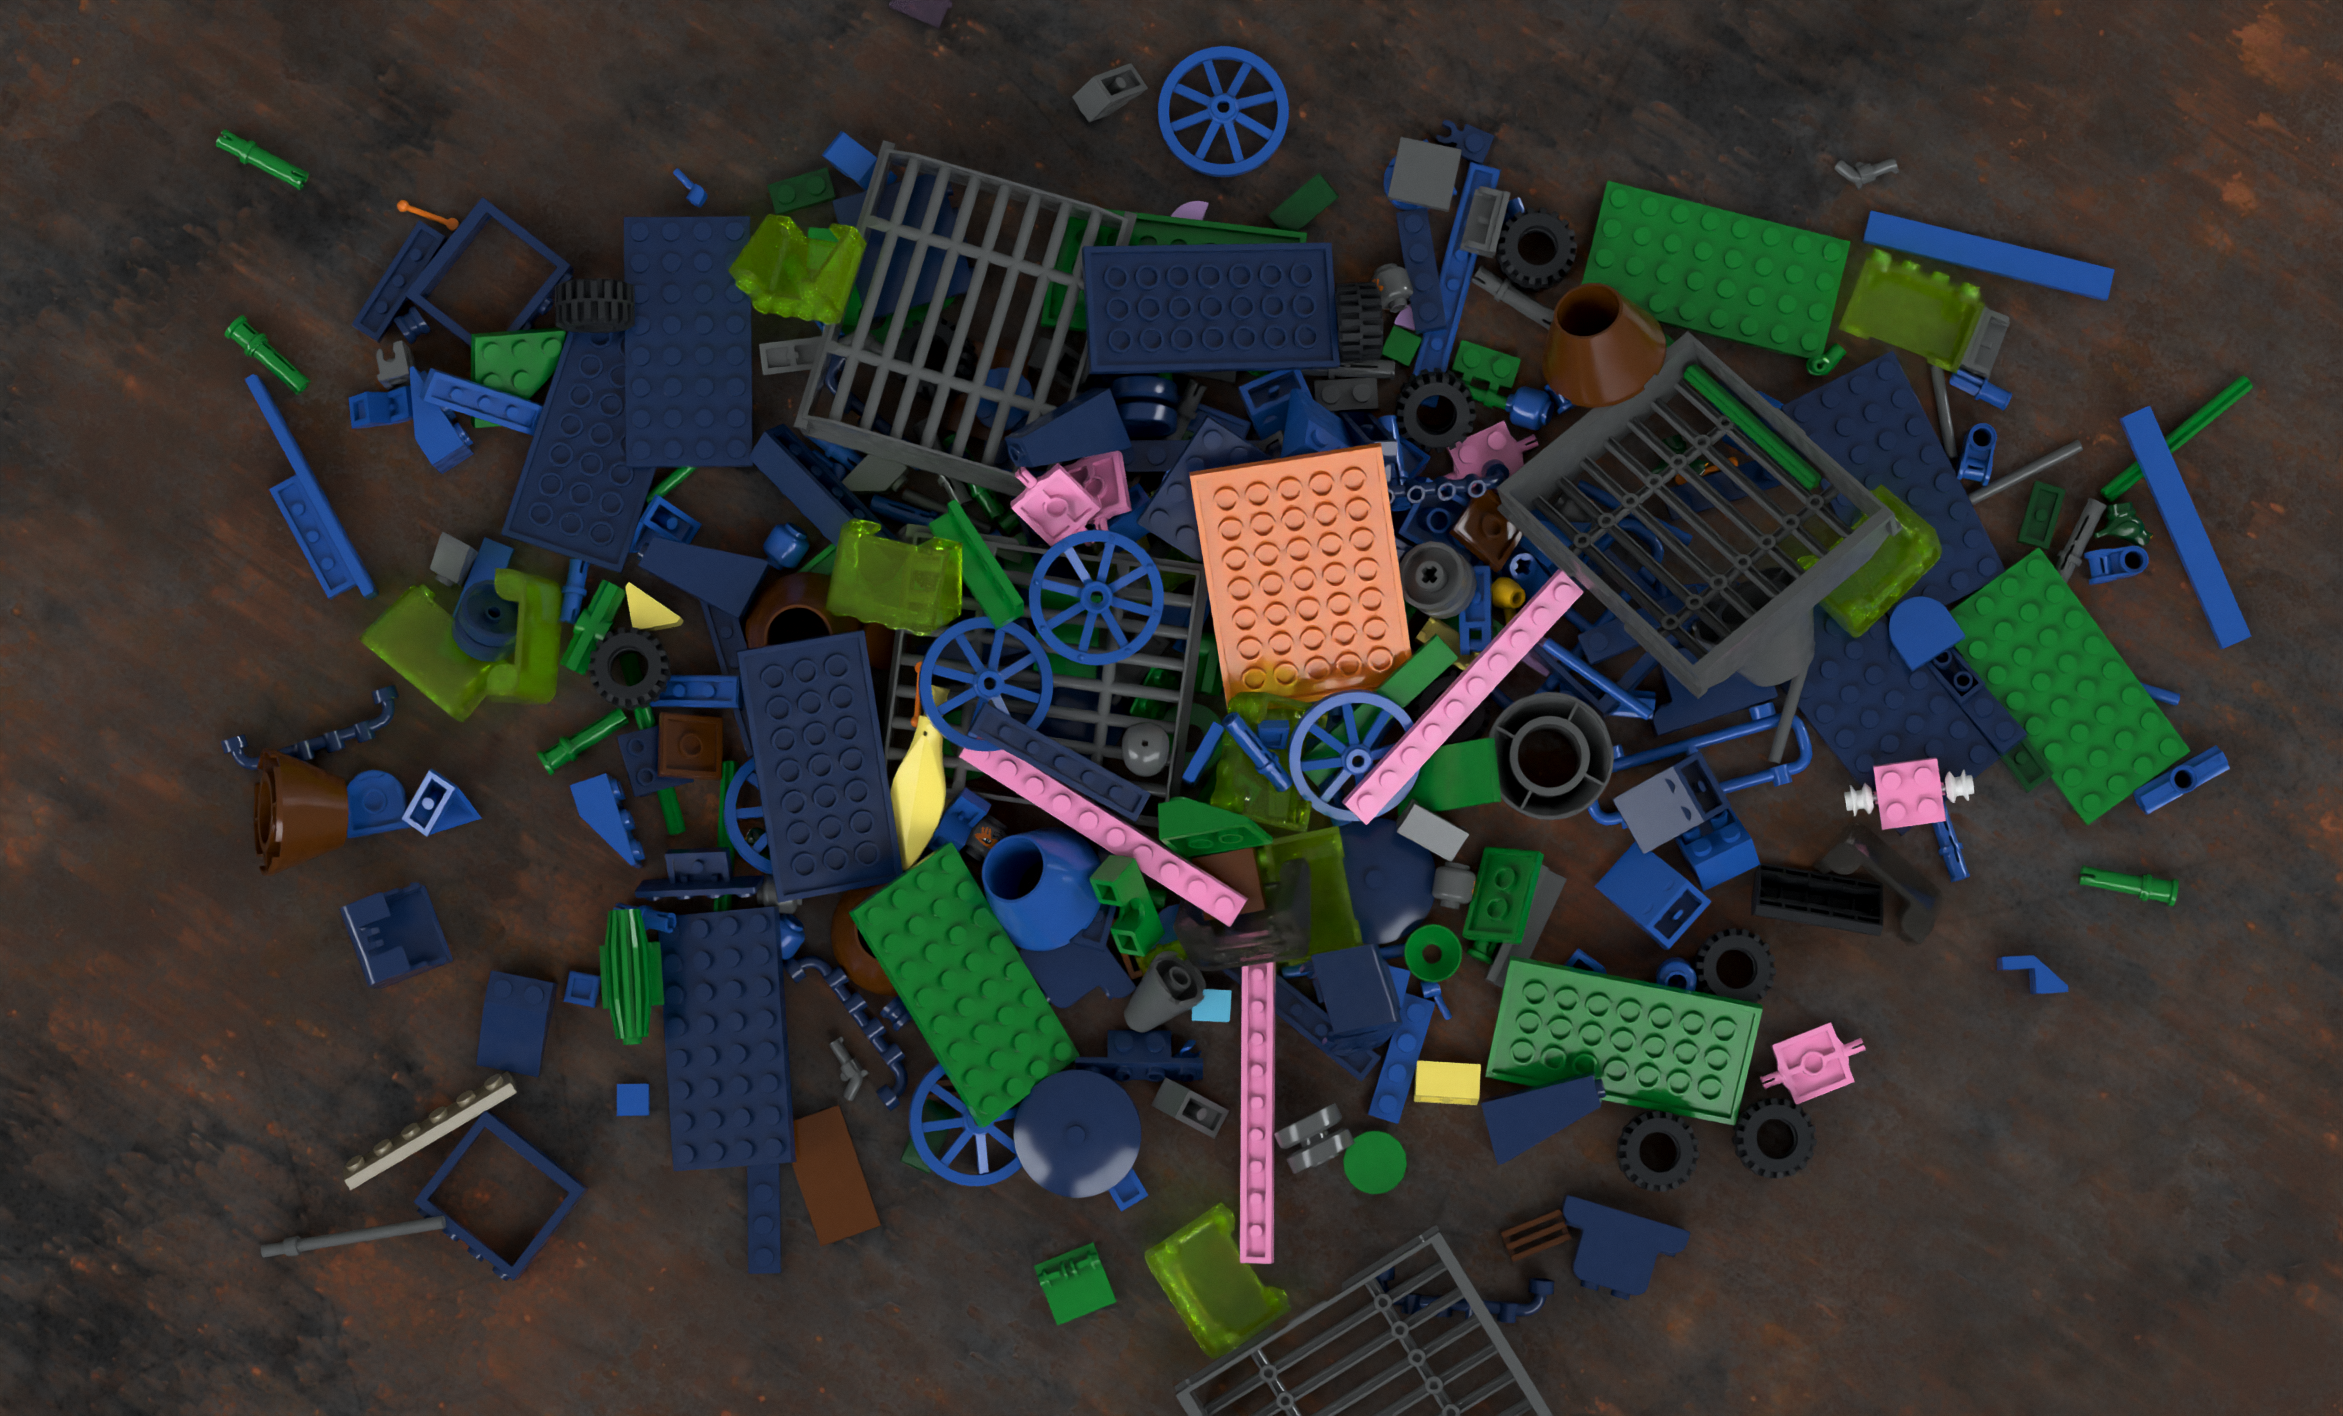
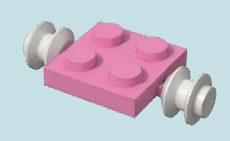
M1937 757L1874 765L1873 770L1876 791H1873L1874 795H1872V790L1866 783L1863 784L1862 790L1855 791L1852 785H1850V791L1844 792L1847 811L1853 810L1854 816H1856L1858 809H1865L1870 814L1874 808L1873 801H1875V804L1879 806L1881 827L1884 830L1946 821L1942 795H1945V791L1947 798L1952 803H1955L1957 796L1962 795L1969 801V794H1974L1972 775L1966 776L1965 769L1960 777H1954L1949 771L1945 777L1944 785V782H1940Z

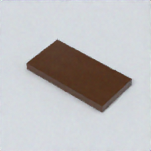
M840 1105L793 1121L796 1162H792V1166L820 1247L881 1226Z

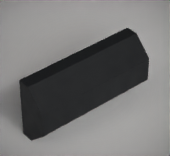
M1760 863L1755 872L1751 898V915L1880 936L1883 929V883Z

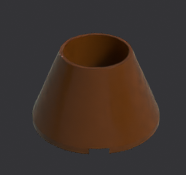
M1587 283L1571 289L1557 303L1542 354V370L1546 382L1557 396L1560 394L1569 399L1571 404L1591 408L1612 406L1635 397L1645 390L1644 385L1654 374L1658 376L1666 358V339L1658 321L1643 308L1608 285Z
M794 573L774 581L756 598L747 617L745 641L747 648L777 644L779 623L784 614L791 608H805L815 612L824 620L830 634L863 629L864 625L862 622L868 614L856 593L842 581L822 573Z
M264 748L257 765V769H263L260 783H255L254 842L256 857H263L265 865L259 866L261 874L263 876H272L344 845L348 828V794L345 780L342 777L276 749Z
M888 883L847 890L838 902L832 918L831 943L834 955L845 974L857 985L876 994L897 996L898 993L878 960L867 950L861 932L848 913Z

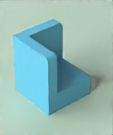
M1204 989V999L1192 1008V1021L1229 1022L1232 990Z

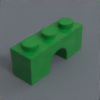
M1109 855L1090 876L1089 880L1100 904L1120 906L1119 916L1110 927L1119 952L1145 957L1165 934V931L1136 859Z

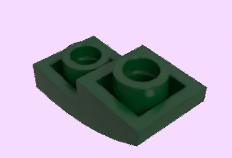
M1318 173L1271 212L1269 217L1280 230L1298 232L1340 196L1325 178Z
M927 1099L923 1106L922 1122L954 1118L956 1111ZM949 1129L923 1133L929 1149L936 1158ZM909 1134L900 1162L929 1174L931 1169L918 1155Z

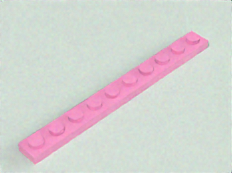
M1558 569L1347 795L1342 803L1367 825L1584 592L1564 572Z
M977 736L978 740H984L981 737ZM964 748L959 757L1114 855L1135 858L1141 872L1230 927L1246 903L1247 897L1069 785L1005 750L981 752Z
M1242 943L1240 1263H1274L1276 943Z

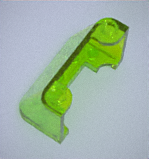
M1882 484L1870 492L1894 512L1895 520L1902 525L1903 529L1895 536L1889 534L1868 562L1819 602L1832 618L1854 638L1865 633L1935 565L1942 554V547L1935 528ZM1862 511L1863 516L1851 527L1854 531L1869 519ZM1841 537V538H1840L1835 544H1833L1828 550L1831 551V550H1832L1833 548H1835L1839 543H1841L1844 539ZM1811 554L1809 556H1802L1796 563L1807 571L1820 559L1815 554Z
M495 568L494 585L498 596L503 600L519 602L514 665L501 664L492 668L487 678L486 695L492 702L546 704L555 696L557 687L561 631L559 617L563 602L562 589L557 582L548 578L514 569Z
M422 583L419 587L412 584L358 639L454 719L463 723L510 668L511 664L505 659L488 662L468 656L458 647L452 636V622L454 618L433 601L436 594Z
M1222 1201L1145 1252V1260L1149 1269L1202 1350L1212 1359H1217L1236 1349L1292 1310L1288 1304V1298L1282 1289L1271 1285L1264 1288L1249 1263H1240V1250L1230 1236L1235 1230V1217L1231 1210L1224 1206Z

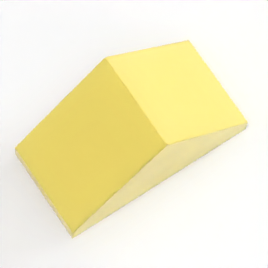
M628 582L625 588L632 627L638 628L643 632L644 630L650 632L682 625L684 620L680 616Z

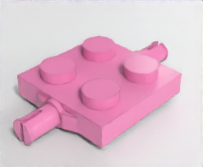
M1499 422L1467 437L1463 443L1458 441L1455 443L1456 448L1452 450L1446 447L1452 460L1453 472L1444 477L1450 480L1464 479L1466 475L1471 473L1482 477V467L1486 462L1493 459L1503 462L1509 470L1510 477L1524 466L1522 453L1539 447L1538 441L1527 446L1525 445L1536 439L1535 435L1532 434L1517 442L1510 435L1505 422ZM1497 488L1491 489L1494 493H1498Z
M1120 451L1083 457L1075 463L1063 467L1100 504L1101 510L1091 517L1086 525L1095 524L1096 530L1109 531L1107 520L1113 516L1132 511L1123 456Z
M1059 463L1038 478H1035L1026 467H1021V471L1017 470L1015 477L1026 488L1010 502L1011 508L1051 547L1069 535L1087 531L1088 529L1085 526L1088 520L1101 510L1100 504ZM1085 542V543H1084L1086 546H1090V545H1091L1090 542Z
M1830 1022L1771 1045L1777 1061V1071L1761 1076L1760 1080L1765 1082L1774 1079L1762 1084L1765 1090L1782 1083L1788 1089L1793 1103L1800 1104L1855 1082L1849 1068V1056L1866 1049L1864 1045L1852 1049V1047L1863 1043L1861 1038L1843 1045L1837 1038Z

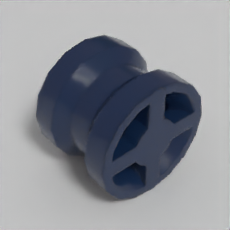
M415 305L410 307L408 313L404 316L398 315L393 319L410 345L415 343L417 337L421 334L427 335L432 331Z
M899 995L879 1013L883 1018H888L892 1022V1027L896 1032L912 1019Z

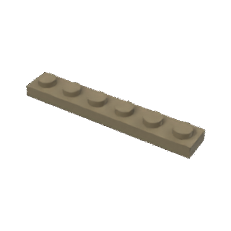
M508 1071L502 1075L495 1074L488 1078L482 1087L475 1091L469 1090L462 1093L456 1099V1102L448 1107L442 1106L430 1113L429 1118L419 1124L412 1123L406 1126L401 1131V1134L395 1138L382 1140L368 1154L353 1157L343 1168L345 1183L350 1190L356 1188L517 1093L514 1079Z

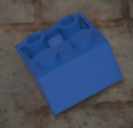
M1731 807L1674 838L1691 874L1703 892L1760 865L1753 840Z

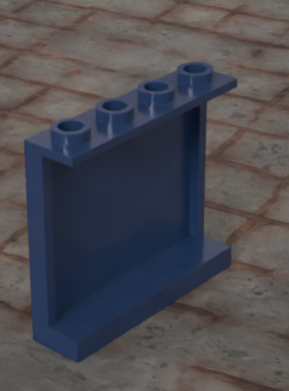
M929 174L917 176L902 222L903 225L917 229L921 228L936 176ZM902 181L885 186L876 217L890 221ZM948 181L932 232L947 238H951L959 213L958 207L951 208L948 198L954 195L950 181ZM867 191L832 201L850 263L855 250L851 242ZM875 229L871 231L856 279V287L862 307L886 232ZM965 236L963 242L968 243L967 238ZM903 237L897 238L871 324L880 322L879 318L894 314L916 241ZM934 246L927 248L908 310L931 303L947 250ZM960 254L957 258L945 299L967 293L975 266L968 267L966 256Z

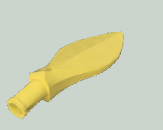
M931 685L933 699L937 707L947 701L950 689ZM925 712L924 715H919L913 741L893 778L890 789L903 871L910 869L927 847L939 825L945 805L946 782L942 753L943 736L932 726Z

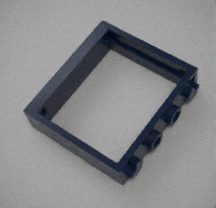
M484 197L480 199L404 294L412 303L470 348L471 334L426 299L491 218H494L557 267L506 331L534 329L535 325L533 323L539 315H546L554 305L555 301L552 299L555 297V286L572 280L574 277L572 274L575 272L568 262Z
M1609 548L1603 552L1606 557L1655 602L1663 599ZM1591 559L1586 563L1598 577L1604 573ZM1574 576L1570 578L1583 592L1587 590ZM1692 624L1683 628L1690 633ZM1671 634L1665 638L1674 648L1680 643ZM1537 643L1530 649L1529 653L1579 700L1594 709L1602 720L1620 704L1618 700L1608 693L1600 700L1596 699ZM1646 652L1616 684L1628 693H1631L1659 662L1649 652Z
M487 1110L482 1113L414 1200V1203L419 1206L417 1212L425 1219L444 1216L446 1219V1228L442 1229L444 1234L455 1242L459 1239L469 1245L467 1251L481 1262L485 1258L494 1265L492 1271L505 1281H508L509 1278L514 1281L521 1277L589 1188L494 1113ZM485 1128L569 1192L565 1200L514 1265L506 1261L430 1201V1198Z

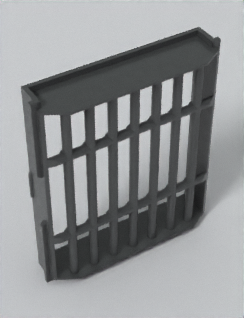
M883 140L851 243L855 247L833 320L826 322L794 427L801 429L802 434L805 436L1017 497L1026 488L1015 477V473L1018 469L1021 471V467H1017L1014 463L1011 472L993 467L1011 407L1030 411L1026 422L1027 425L1058 408L1057 406L1047 404L1046 400L1079 292L1084 290L1081 249L1084 246H1094L1100 225L1120 231L1115 246H1128L1137 214L1125 211L1122 217L1095 205L920 154L898 151L895 143ZM893 164L906 168L889 221L876 217ZM918 172L936 176L920 229L902 224ZM948 181L967 186L951 238L932 233ZM979 190L997 195L981 247L963 242ZM1009 199L1027 203L1011 256L993 251ZM1039 207L1057 212L1042 265L1023 260ZM1070 216L1088 221L1072 274L1054 269ZM875 229L886 232L855 334L851 346L839 343L837 340L871 231ZM903 237L916 241L880 355L863 350L897 238ZM934 246L947 251L911 364L893 358L927 248ZM961 254L975 258L977 261L941 373L924 368L957 258ZM992 263L1006 267L1007 271L973 381H969L954 375L988 265ZM1023 272L1038 278L1004 389L999 390L986 386L985 382L1018 275ZM1053 281L1067 285L1068 288L1034 399H1030L1015 393L1049 282ZM1087 340L1068 401L1079 396L1081 385L1087 379L1089 372ZM833 354L846 357L845 366L828 419L815 417V410ZM863 362L876 366L877 370L859 427H855L840 421L858 363ZM890 371L908 377L890 435L886 436L872 432L871 428ZM924 380L938 384L920 445L901 439L919 381ZM955 389L968 393V398L951 453L947 454L932 449L949 391ZM985 398L999 402L981 463L962 457L980 399ZM1057 463L1048 464L1047 471Z
M1687 331L1667 348L1666 358L1658 376L1654 374L1644 385L1645 390L1625 402L1607 407L1593 408L1500 484L1497 490L1502 504L1497 509L1568 577L1574 576L1625 624L1624 629L1699 699L1708 691V688L1729 678L1868 562L1889 534L1895 536L1903 528L1895 520V514L1807 437L1806 432L1779 408L1773 407ZM1694 364L1702 368L1831 485L1819 495H1813L1742 432L1726 415H1723L1688 384V381L1683 376L1686 368ZM1680 392L1717 426L1706 435H1700L1666 403ZM1657 412L1693 446L1683 454H1676L1652 433L1643 422ZM1633 431L1669 465L1660 473L1652 474L1619 442ZM1727 434L1801 500L1805 506L1795 515H1789L1712 445ZM1609 451L1645 485L1634 494L1628 493L1598 466L1595 461ZM1701 454L1706 456L1775 518L1781 526L1771 535L1764 534L1693 470L1689 464ZM1585 470L1615 497L1621 505L1611 513H1604L1571 481ZM1679 473L1750 537L1757 546L1748 554H1740L1665 484ZM1562 490L1598 524L1587 533H1581L1547 501ZM1654 493L1657 494L1726 557L1733 566L1723 574H1716L1641 504ZM1839 493H1842L1869 517L1855 531L1826 506ZM1538 509L1573 544L1567 548L1529 511ZM1632 513L1702 577L1709 586L1698 595L1692 594L1617 524ZM1815 514L1844 539L1831 551L1802 526ZM1608 533L1680 599L1685 606L1674 615H1669L1593 543ZM1791 534L1820 559L1807 571L1778 546ZM1584 552L1661 626L1655 630L1583 563L1578 556ZM1767 554L1796 579L1783 591L1753 566ZM1742 574L1772 599L1759 611L1755 610L1729 586ZM1718 594L1747 619L1734 632L1705 606ZM1694 614L1723 639L1710 652L1681 626ZM1671 634L1699 661L1692 665L1665 638Z
M907 523L906 536H908L907 549L911 554L904 563L881 737L889 789H891L894 776H890L891 761H903L909 750L893 747L896 728L912 731L917 729L911 725V717L898 716L900 697L912 699L916 697V686L902 684L904 665L915 667L916 663L923 661L925 656L906 653L908 634L937 638L950 627L910 621L912 603L974 610L975 618L987 617L977 600L973 597L914 589L917 571L953 576L960 575L952 562L918 558L921 537L936 538L930 531L929 526ZM979 533L994 557H996L997 548L1045 554L1051 548L1050 545L1039 544L1038 546L1019 544L1017 538ZM1074 548L1080 559L1101 562L1104 550H1101L1096 555L1082 553L1080 549ZM1064 552L1059 555L1061 557H1067ZM1113 552L1111 563L1117 564L1115 580L1128 574L1130 566L1140 567L1142 565L1132 554ZM1151 557L1158 570L1196 575L1193 596L1164 592V605L1192 608L1189 627L1159 623L1153 634L1154 636L1187 640L1185 659L1136 652L1124 660L1103 665L1101 680L1052 673L1053 686L1100 692L1097 711L1050 705L1045 717L1095 724L1093 743L1055 737L1049 738L1078 754L1091 755V761L1100 766H1103L1104 757L1124 760L1122 747L1106 745L1108 726L1129 728V726L1140 722H1151L1162 726L1167 734L1174 735L1172 754L1168 753L1165 766H1170L1168 784L1163 785L1134 780L1127 781L1151 793L1150 796L1164 797L1165 802H1169V799L1179 797L1208 587L1204 564ZM1003 570L1012 584L1030 586L1032 573ZM1044 576V579L1080 588L1085 587L1081 580ZM1126 585L1113 593V596L1122 599L1149 603L1153 601L1152 590L1127 587ZM1094 591V592L1091 594V595L1103 596L1102 593L1099 592V591ZM1024 605V615L1020 617L1032 619L1029 605ZM1111 606V612L1122 631L1140 633L1147 623L1146 621L1123 618L1124 609ZM1042 607L1046 621L1064 611ZM1080 612L1063 623L1084 626L1088 613ZM1097 615L1094 627L1108 629L1106 648L1089 646L1087 653H1106L1119 649V645L1102 615ZM986 628L964 632L965 637L971 642L972 648L980 661H982L984 644L992 645L994 633L986 632ZM1005 634L1002 647L1028 650L1018 639L1012 635ZM1036 639L1045 653L1059 654L1043 639ZM1065 643L1078 650L1079 644ZM938 657L935 665L970 674L975 673L969 661ZM1124 663L1182 671L1181 689L1172 690L1115 682L1116 664ZM998 665L997 670L1001 671L1004 668H1006V666ZM1022 669L1007 678V680L1040 684L1039 671ZM966 683L965 691L971 688L970 684ZM950 691L947 701L962 692ZM1112 694L1179 703L1176 722L1110 713ZM974 697L961 704L963 707L960 724H947L957 732L967 736L978 698ZM1002 698L1009 712L1032 715L1037 705L1033 702ZM989 700L988 705L994 707L992 701ZM957 746L956 756L943 754V767L954 768L952 784H946L945 798L954 799L966 787L982 799L988 798L1035 805L1017 793L965 786L967 770L983 771L959 757L964 749ZM1086 795V797H1088V798L1091 799L1092 801L1098 803L1097 800H1095V799H1093V798H1091V797H1089V796ZM1100 805L1129 824L1159 828L1158 813L1141 811L1135 822L1108 806Z
M1437 1224L1342 1282L1341 1291L1291 1319L1286 1325L1276 1331L1267 1328L1174 1386L1177 1391L1176 1397L1188 1416H1212L1265 1382L1270 1386L1276 1399L1249 1416H1273L1281 1410H1284L1287 1416H1302L1294 1402L1391 1342L1399 1339L1408 1354L1406 1357L1310 1416H1335L1414 1366L1425 1383L1372 1416H1397L1431 1394L1442 1409V1411L1434 1416H1461L1460 1414L1515 1380L1526 1397L1496 1416H1520L1532 1408L1538 1416H1553L1449 1248ZM1432 1243L1441 1259L1385 1293L1375 1277ZM1448 1270L1458 1287L1406 1319L1401 1320L1392 1304ZM1365 1284L1374 1299L1372 1302L1275 1362H1269L1261 1349L1262 1347ZM1465 1297L1475 1314L1419 1348L1409 1331ZM1381 1311L1391 1326L1390 1329L1291 1390H1286L1278 1374ZM1482 1325L1492 1342L1436 1376L1426 1359ZM1499 1353L1509 1369L1453 1403L1443 1387ZM1251 1355L1260 1371L1203 1405L1194 1389Z

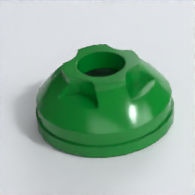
M1435 924L1422 926L1415 930L1407 939L1404 948L1405 963L1411 973L1418 979L1426 982L1443 981L1452 976L1459 968L1462 959L1461 944L1457 936L1444 926ZM1427 945H1436L1441 950V958L1435 964L1427 963L1423 958L1422 952Z

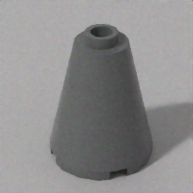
M1163 951L1153 958L1124 1010L1126 1023L1131 1029L1145 1033L1195 1007L1204 999L1203 990L1206 988V982L1200 970L1188 958L1185 961L1176 957L1179 953L1174 951Z

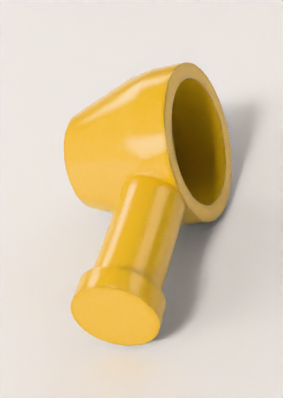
M1500 577L1492 584V604L1503 609L1507 625L1517 614L1516 608L1524 603L1526 595L1515 580L1509 577Z

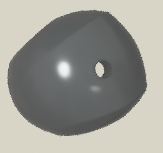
M1140 722L1129 726L1122 739V755L1126 767L1132 773L1144 777L1153 776L1162 771L1170 747L1166 731L1162 726L1151 722ZM1144 741L1148 743V745L1145 747L1142 746V743Z

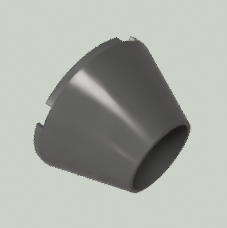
M1782 566L1759 570L1781 591L1796 580ZM1735 580L1729 585L1757 611L1772 600L1751 580L1745 581L1739 586ZM1720 594L1705 605L1733 632L1747 621ZM1813 608L1739 668L1737 672L1754 685L1760 687L1784 683L1803 672L1810 665L1815 654ZM1702 620L1693 623L1692 627L1695 631L1694 636L1696 640L1707 650L1711 651L1723 641Z
M1542 692L1521 698L1502 712L1489 733L1488 738H1495L1501 798L1511 808L1528 817L1541 820H1559L1574 816L1591 806L1599 798L1611 777L1614 751L1607 727L1594 709L1573 696L1557 692ZM1536 731H1551L1562 736L1570 744L1575 756V768L1568 783L1559 787L1546 788L1538 786L1526 778L1518 762L1519 745L1526 735Z

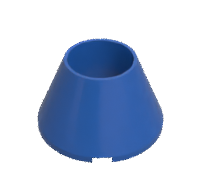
M1046 827L1008 836L997 842L990 849L984 860L982 879L986 900L1014 945L1031 951L1057 949L1070 943L1069 939L1074 937L1082 928L1086 930L1095 918L1101 904L1098 902L1089 878L1102 863L1088 841L1077 833L1064 828ZM1043 861V872L1038 884L1030 893L1018 899V888L1023 875L1031 866Z

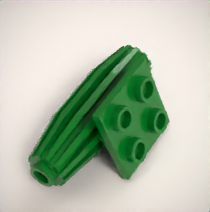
M641 909L608 911L605 945L599 946L603 1009L610 1010L616 1039H623V1045L642 1044V1038L649 1036L651 1007L664 1005L660 941L648 942Z

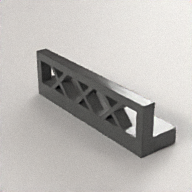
M1541 865L1521 945L1501 943L1493 959V964L1490 965L1484 978L1485 981L1501 989L1504 987L1510 955L1530 959L1567 880L1549 871V868Z

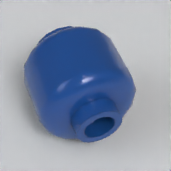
M1521 386L1515 394L1511 393L1508 396L1505 411L1510 412L1512 424L1531 430H1540L1543 425L1547 426L1550 423L1554 412V402L1550 400L1549 394L1545 391Z
M791 522L777 524L763 544V550L768 556L766 561L778 570H782L783 567L796 568L809 549L810 545L806 539L808 534Z
M783 913L782 915L779 914L782 959L787 960L794 956L806 936L803 930L804 924L794 915Z
M1672 957L1659 965L1656 971V984L1695 991L1697 975L1689 961L1683 958Z

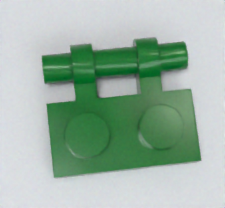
M1461 340L1451 371L1463 375L1462 379L1465 385L1469 387L1474 400L1483 402V406L1491 409L1495 406L1505 410L1508 398L1498 395L1497 391L1499 387L1507 390L1512 389L1521 359ZM1472 378L1489 383L1488 391L1471 386Z

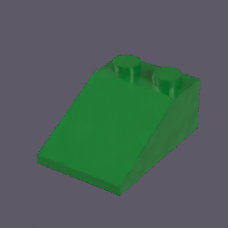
M1173 797L1169 799V802L1158 803L1159 840L1185 859L1273 844V838L1249 817L1186 797Z

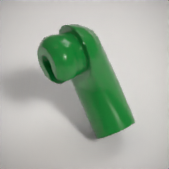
M1834 343L1825 354L1813 355L1807 360V371L1816 376L1828 375L1845 356L1846 351L1839 344Z

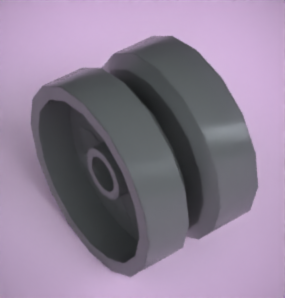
M1429 541L1416 545L1406 553L1399 565L1403 597L1409 604L1431 618L1446 619L1457 616L1469 606L1475 596L1477 579L1474 568L1464 556L1444 543Z
M1336 1103L1274 1133L1280 1148L1288 1149L1298 1143L1302 1146L1301 1149L1289 1154L1286 1159L1293 1174L1310 1166L1314 1168L1338 1156V1152L1355 1144L1348 1128H1341L1330 1134L1327 1131L1328 1128L1339 1123L1342 1119Z

